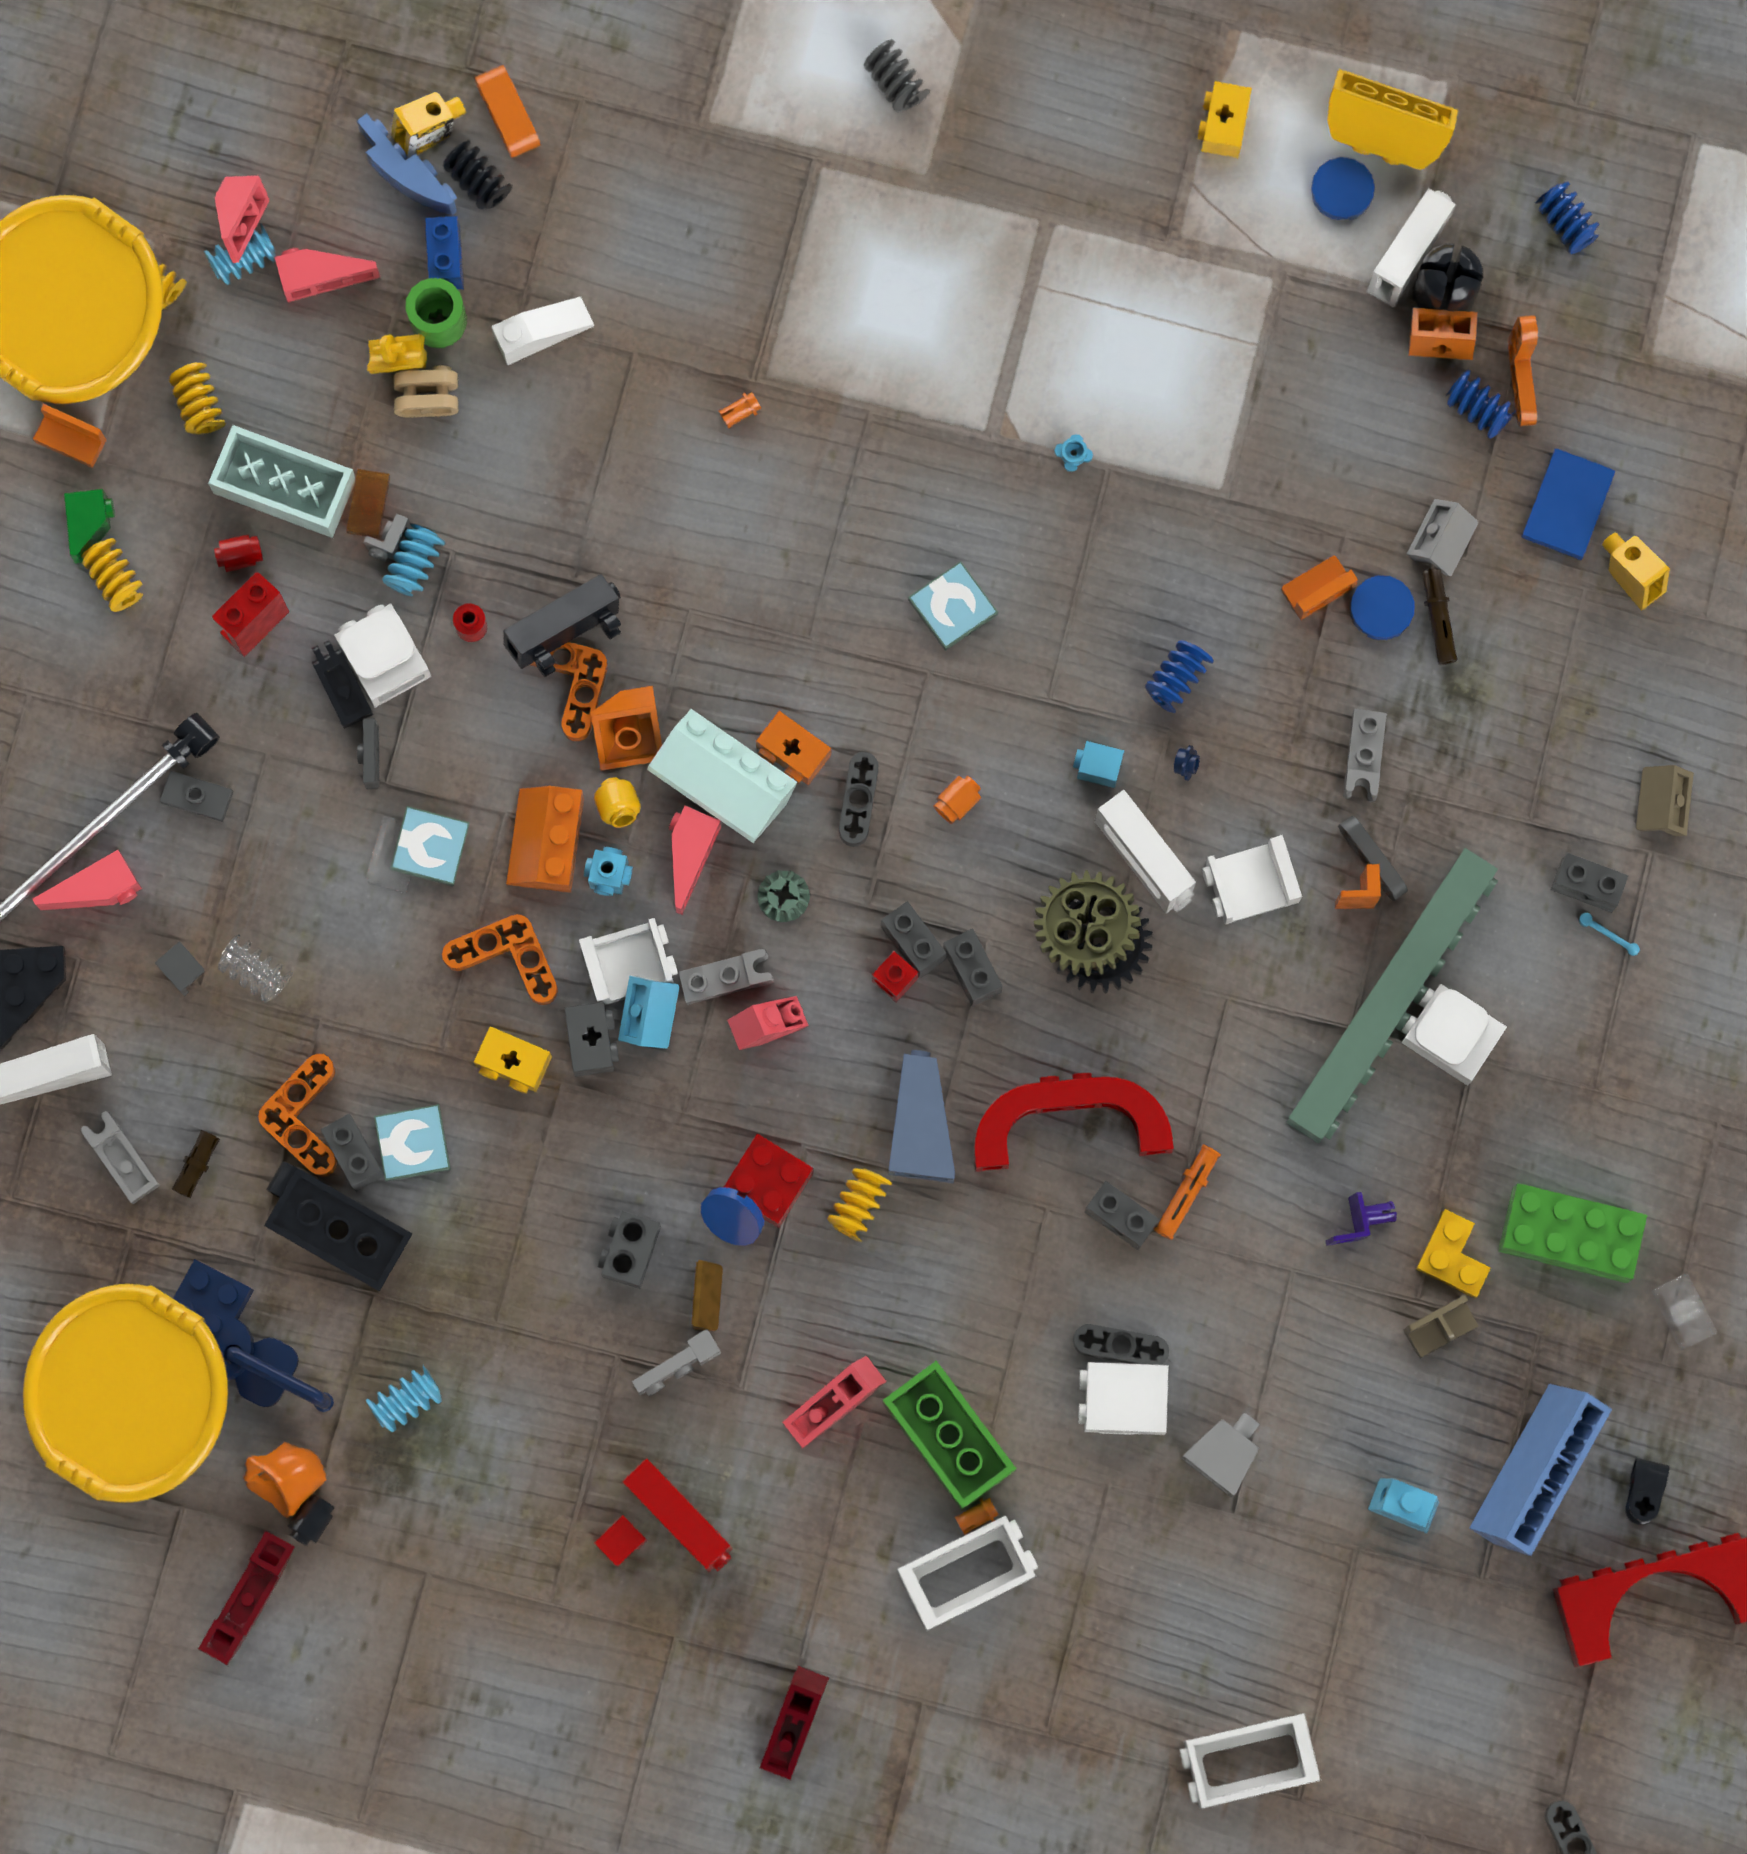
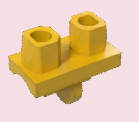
M421 334L400 337L384 335L381 339L368 341L370 359L367 371L371 374L391 373L415 368L423 369L426 367L427 352L424 349V337Z

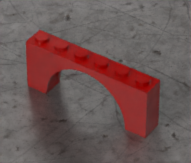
M1739 1532L1720 1537L1722 1543L1720 1545L1709 1547L1708 1541L1688 1546L1690 1553L1677 1556L1676 1550L1656 1554V1562L1645 1564L1644 1559L1640 1558L1625 1562V1570L1613 1573L1610 1566L1591 1571L1593 1578L1580 1581L1579 1575L1559 1580L1561 1587L1554 1588L1553 1593L1574 1667L1612 1658L1609 1631L1615 1608L1630 1587L1651 1574L1675 1572L1689 1575L1704 1582L1724 1601L1733 1617L1735 1625L1746 1623L1747 1538L1741 1539Z

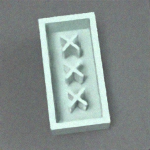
M232 425L208 484L213 494L333 538L356 483V477L353 469Z

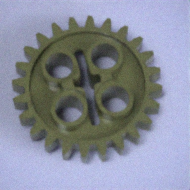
M1085 870L1083 879H1078L1077 875L1073 872L1071 874L1072 882L1067 883L1061 877L1059 878L1061 888L1057 889L1051 885L1048 887L1051 898L1047 896L1040 897L1041 903L1045 908L1039 907L1035 909L1036 915L1042 918L1034 921L1035 929L1041 930L1035 934L1036 939L1039 942H1043L1040 946L1042 953L1050 952L1049 961L1051 963L1060 959V970L1063 971L1070 964L1072 965L1073 975L1078 973L1080 967L1085 968L1087 976H1090L1093 967H1096L1098 972L1103 974L1104 964H1108L1111 968L1115 969L1114 959L1116 957L1123 961L1127 960L1124 949L1134 951L1135 946L1130 939H1139L1140 937L1139 931L1135 929V927L1141 926V919L1135 916L1140 913L1138 905H1131L1134 902L1133 893L1124 895L1126 892L1124 883L1115 888L1114 876H1111L1104 882L1102 872L1100 871L1095 879H1090L1088 870ZM1096 897L1097 900L1091 912L1093 923H1089L1087 926L1085 945L1080 950L1078 946L1084 934L1082 924H1086L1088 920L1091 898ZM1075 899L1084 902L1083 906L1079 909H1070L1068 907V904ZM1104 907H1113L1116 910L1109 917L1099 914L1100 910ZM1065 930H1072L1076 933L1069 940H1063L1059 937L1060 933ZM1097 937H1104L1108 940L1102 947L1091 945L1092 940Z

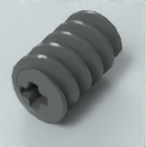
M891 39L883 42L870 53L865 60L864 68L866 71L872 72V80L879 82L878 88L880 91L886 92L885 98L889 102H893L892 108L896 112H902L921 103L927 98L930 90L925 89L919 92L918 89L923 84V80L918 79L912 82L911 79L916 74V70L904 71L909 64V60L897 61L902 51L901 49L890 51L895 44V41Z

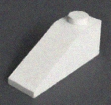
M581 297L519 313L491 327L494 339L508 366L594 327V323Z

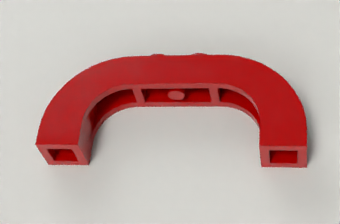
M1092 1073L1073 1074L1071 1080L1059 1081V1076H1045L1039 1078L1040 1083L1025 1084L1009 1090L990 1105L977 1129L974 1144L975 1172L1008 1169L1007 1136L1011 1128L1023 1117L1038 1113L1104 1107L1118 1110L1126 1115L1134 1125L1137 1134L1139 1156L1172 1153L1174 1150L1173 1136L1169 1119L1160 1103L1147 1090L1134 1082L1117 1077L1092 1078Z

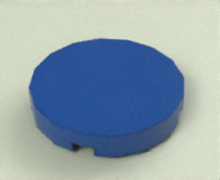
M1345 157L1331 159L1321 165L1313 177L1311 186L1314 205L1323 215L1332 220H1351L1362 215L1370 206L1375 189L1372 174L1366 166L1355 159Z
M1378 575L1366 579L1356 588L1350 601V615L1354 625L1359 631L1361 630L1374 640H1389L1398 637L1409 627L1414 616L1415 601L1411 591L1402 581L1391 576Z
M719 1187L711 1190L701 1203L700 1213L706 1226L713 1234L730 1244L745 1246L753 1243L764 1227V1218L759 1207L748 1196L742 1198L737 1195L739 1191L733 1188Z

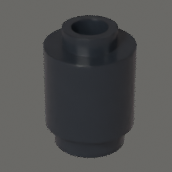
M312 1494L308 1500L301 1504L290 1521L288 1527L293 1530L290 1536L305 1546L309 1542L316 1544L333 1518L331 1513L335 1507Z

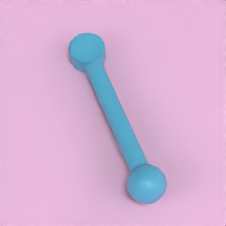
M1583 913L1580 916L1579 922L1582 926H1591L1626 948L1627 952L1632 956L1639 953L1640 948L1636 943H1628L1593 921L1591 914Z

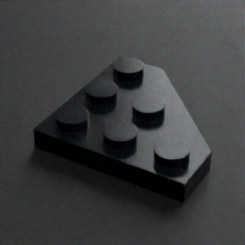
M64 946L0 950V1049H4L12 1040L11 1037L44 1005L45 1000L66 981Z

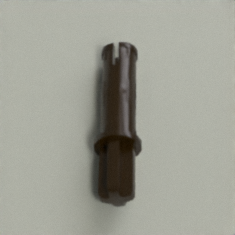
M1437 568L1427 569L1422 573L1427 599L1424 601V606H1428L1438 665L1452 664L1458 661L1448 611L1450 598L1445 595L1441 570Z

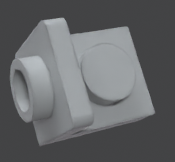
M396 514L393 522L388 521L382 533L384 542L366 536L363 542L366 549L369 550L368 554L381 561H386L387 558L394 560V554L401 552L399 543L406 541L405 531L412 528L409 519Z

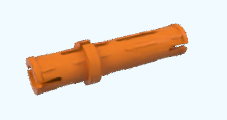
M1202 1145V1149L1190 1169H1185L1183 1173L1185 1178L1170 1201L1157 1227L1154 1229L1155 1232L1169 1240H1173L1174 1234L1201 1188H1206L1209 1182L1207 1177L1221 1156L1219 1152L1207 1145ZM1203 1165V1168H1202L1200 1174L1198 1175V1177L1196 1178V1180H1195V1182H1194L1192 1188L1189 1189V1187H1190L1192 1181L1194 1180V1178L1196 1177V1175H1197L1199 1169H1200L1201 1166ZM1184 1195H1186V1198L1183 1201L1181 1207L1179 1208L1177 1214L1175 1215L1174 1219H1172V1216L1174 1215Z

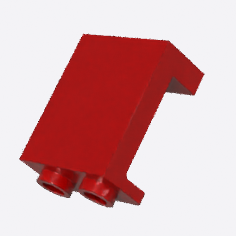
M255 572L213 614L212 618L223 629L220 632L221 636L245 657L289 613V609L281 593L259 572Z

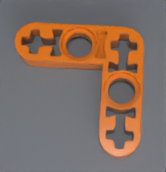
M1535 315L1517 317L1508 338V354L1519 426H1530L1537 423V407L1530 361L1538 342V326Z
M568 642L550 652V654L553 656L554 652L558 649H566L571 653V659L567 664H554L553 666L556 669L555 672L574 676L561 726L564 735L569 740L579 742L586 739L591 732L593 725L591 712L598 707L608 670V663L602 651ZM593 657H596L598 664L602 665L601 668L595 667L592 675L593 680H598L597 684L587 679L589 669L588 665L584 664L585 661L591 662ZM535 662L530 664L531 666L537 667ZM582 687H588L594 692L593 699L588 703H580L575 697L577 690ZM572 706L581 711H590L589 714L582 712L581 724L585 728L578 729L577 733H572V729L568 725L569 722L574 723L577 716V711L571 710Z
M511 915L451 940L444 946L442 951L443 961L448 968L454 971L468 969L511 951L532 1001L539 1005H547L557 997L558 988L531 922L523 915ZM516 922L520 926H527L523 930V937L517 938L515 934L506 937L509 943L503 945L501 935L497 929L503 927V932L506 934L513 930L512 924ZM491 934L497 939L496 947L488 952L481 950L478 945L479 939L483 935ZM472 940L474 950L479 956L473 958L472 953L469 952L462 956L463 961L461 963H457L455 959L449 960L448 957L453 955L452 949L458 947L460 952L470 949L466 942ZM528 951L536 952L540 957L538 965L534 968L524 967L521 964V957L524 953ZM543 969H546L547 973H542L540 976L545 985L551 984L552 988L548 989V996L542 997L540 993L534 994V991L538 989L535 978L532 977L530 980H527L526 977L536 975Z
M324 1054L310 1056L262 1106L258 1115L262 1127L312 1174L318 1177H326L332 1174L337 1167V1159L332 1150L296 1117L334 1077V1064ZM316 1062L319 1065L326 1062L325 1070L327 1074L325 1076L316 1075L311 1080L316 1086L314 1089H311L309 1084L300 1077L305 1073L309 1079L315 1071L312 1065ZM296 1084L302 1085L306 1089V1096L300 1102H292L288 1098V1090ZM270 1110L274 1113L281 1110L282 1112L279 1117L287 1126L290 1120L294 1121V1124L285 1129L282 1137L277 1135L283 1130L276 1123L267 1124L269 1117L266 1114ZM297 1130L305 1132L307 1136L306 1144L298 1149L291 1147L288 1141L291 1133ZM314 1142L318 1144V1146L313 1148L316 1153L322 1157L326 1154L329 1155L327 1158L329 1166L326 1169L321 1166L315 1169L316 1161L309 1154H307L305 1159L301 1157V1155L311 1149Z

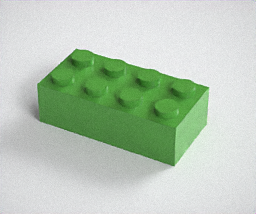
M1517 1183L1511 1191L1498 1252L1628 1283L1634 1278L1647 1215Z
M937 1360L883 1399V1405L961 1511L1016 1471L1014 1464Z

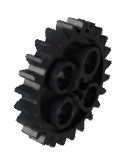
M1092 897L1090 901V909L1088 914L1089 923H1093L1091 912L1094 903L1097 900L1096 897ZM1072 900L1068 907L1070 909H1079L1083 906L1084 902ZM1104 907L1100 911H1106L1111 916L1116 910L1113 907ZM1139 907V912H1140V913H1138L1137 915H1135L1136 917H1138V916L1141 914V912H1142V910H1143L1142 907ZM1149 918L1141 919V926L1135 927L1140 934L1139 939H1130L1134 943L1135 949L1134 951H1124L1127 958L1126 961L1116 957L1118 963L1115 964V969L1105 964L1103 974H1100L1098 970L1092 969L1090 976H1087L1085 968L1080 967L1078 973L1073 975L1072 965L1069 964L1063 971L1060 970L1059 965L1056 971L1057 974L1067 971L1069 973L1066 979L1067 983L1076 978L1079 980L1078 990H1081L1085 983L1090 984L1091 993L1095 992L1097 985H1101L1103 992L1106 994L1109 984L1112 983L1117 990H1121V979L1131 984L1133 982L1131 972L1141 975L1143 971L1138 962L1148 963L1149 957L1143 954L1142 951H1151L1153 947L1152 944L1144 942V940L1149 939L1153 935L1152 931L1143 930L1149 924ZM1082 924L1084 935L1086 936L1087 926ZM1072 930L1063 931L1059 937L1063 940H1069L1068 933ZM1094 939L1092 940V942H1091V945H1092V946L1102 947V944H1100V943L1094 945V944H1093ZM1085 941L1078 946V949L1084 948Z

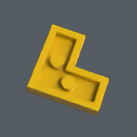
M1445 1209L1416 1270L1473 1298H1477L1491 1267L1461 1253L1475 1223Z

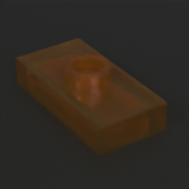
M357 469L346 529L348 534L372 538L380 537L390 474Z

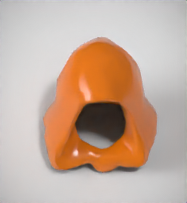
M287 1442L282 1443L277 1449L267 1455L248 1457L245 1463L247 1470L243 1477L246 1481V1487L265 1501L272 1503L286 1518L294 1516L300 1505L326 1481V1474L320 1458L311 1449L300 1448Z

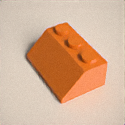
M555 786L522 788L519 790L507 885L571 893L584 804L582 790Z

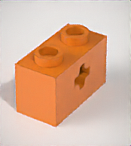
M1413 308L1409 356L1473 360L1477 312Z
M780 710L756 740V748L759 749L757 754L772 765L775 762L785 768L784 773L797 781V784L803 781L809 786L832 755L831 747ZM796 745L798 749V755H796L795 753H791L789 756H787L786 746L788 748H793Z

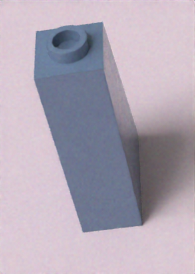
M911 1050V1055L904 1054L888 1175L954 1183L955 1169L937 1058L930 1057L931 1053L927 1051Z

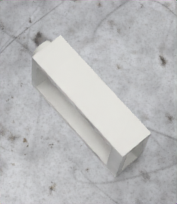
M1122 790L1099 807L1095 823L1163 911L1168 913L1174 909L1178 912L1192 901L1190 898L1194 895L1193 890L1196 881L1127 792Z
M1005 1515L897 1569L926 1631L1035 1578L1036 1575L1033 1570L1038 1568L1037 1563L1030 1550L1023 1551L1018 1541L1023 1538V1535L1015 1520L1009 1522ZM994 1541H1001L1013 1563V1568L1009 1572L936 1608L930 1606L919 1584L920 1578Z
M1304 1713L1184 1741L1185 1748L1180 1749L1184 1770L1190 1768L1193 1782L1188 1783L1192 1803L1198 1802L1199 1808L1320 1780ZM1284 1735H1290L1293 1738L1299 1760L1296 1768L1216 1787L1208 1784L1203 1765V1756L1205 1754Z

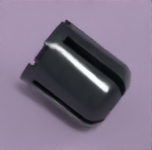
M1443 244L1433 248L1425 256L1413 286V301L1415 300L1418 308L1471 312L1483 279V266L1479 257L1471 249L1462 246L1456 262H1453L1451 259L1454 244ZM1447 285L1450 287L1451 290L1448 294L1447 300H1443L1445 288Z

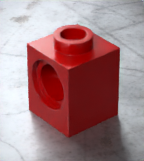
M895 951L872 974V982L896 1003L918 980V971Z

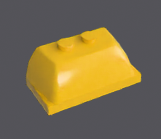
M1338 69L1329 98L1327 121L1332 139L1352 146L1355 152L1363 155L1372 153L1381 156L1383 161L1391 165H1400L1401 163L1418 170H1423L1437 160L1449 144L1455 129L1458 110Z

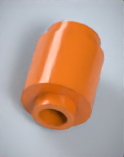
M957 776L936 798L938 802L933 807L943 819L953 824L956 819L960 821L981 799L978 793L981 788L971 777L966 776L963 779Z

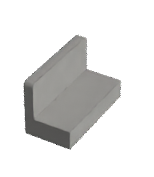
M1434 499L1407 555L1414 561L1431 563L1437 569H1440L1444 575L1452 576L1478 525V521L1459 503Z

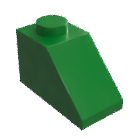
M103 489L64 493L70 556L75 564L82 563V554L92 545L100 542L111 529L110 518L115 517L114 503L112 498L108 499Z

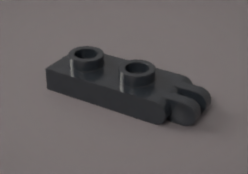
M330 640L324 642L329 653L328 655L323 657L318 646L312 648L317 658L312 664L345 729L372 716L373 713L341 648L335 651Z

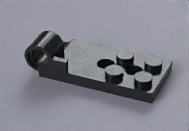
M282 1161L266 1189L280 1199L267 1219L265 1227L379 1292L413 1234L285 1161ZM336 1220H341L348 1226L347 1236L340 1240L332 1238L329 1234V1226ZM363 1237H371L377 1243V1250L371 1256H364L358 1251V1242Z

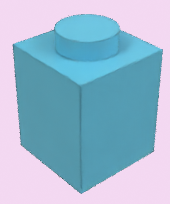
M1086 741L1084 750L1077 749L1073 768L1079 769L1077 779L1115 788L1124 750Z

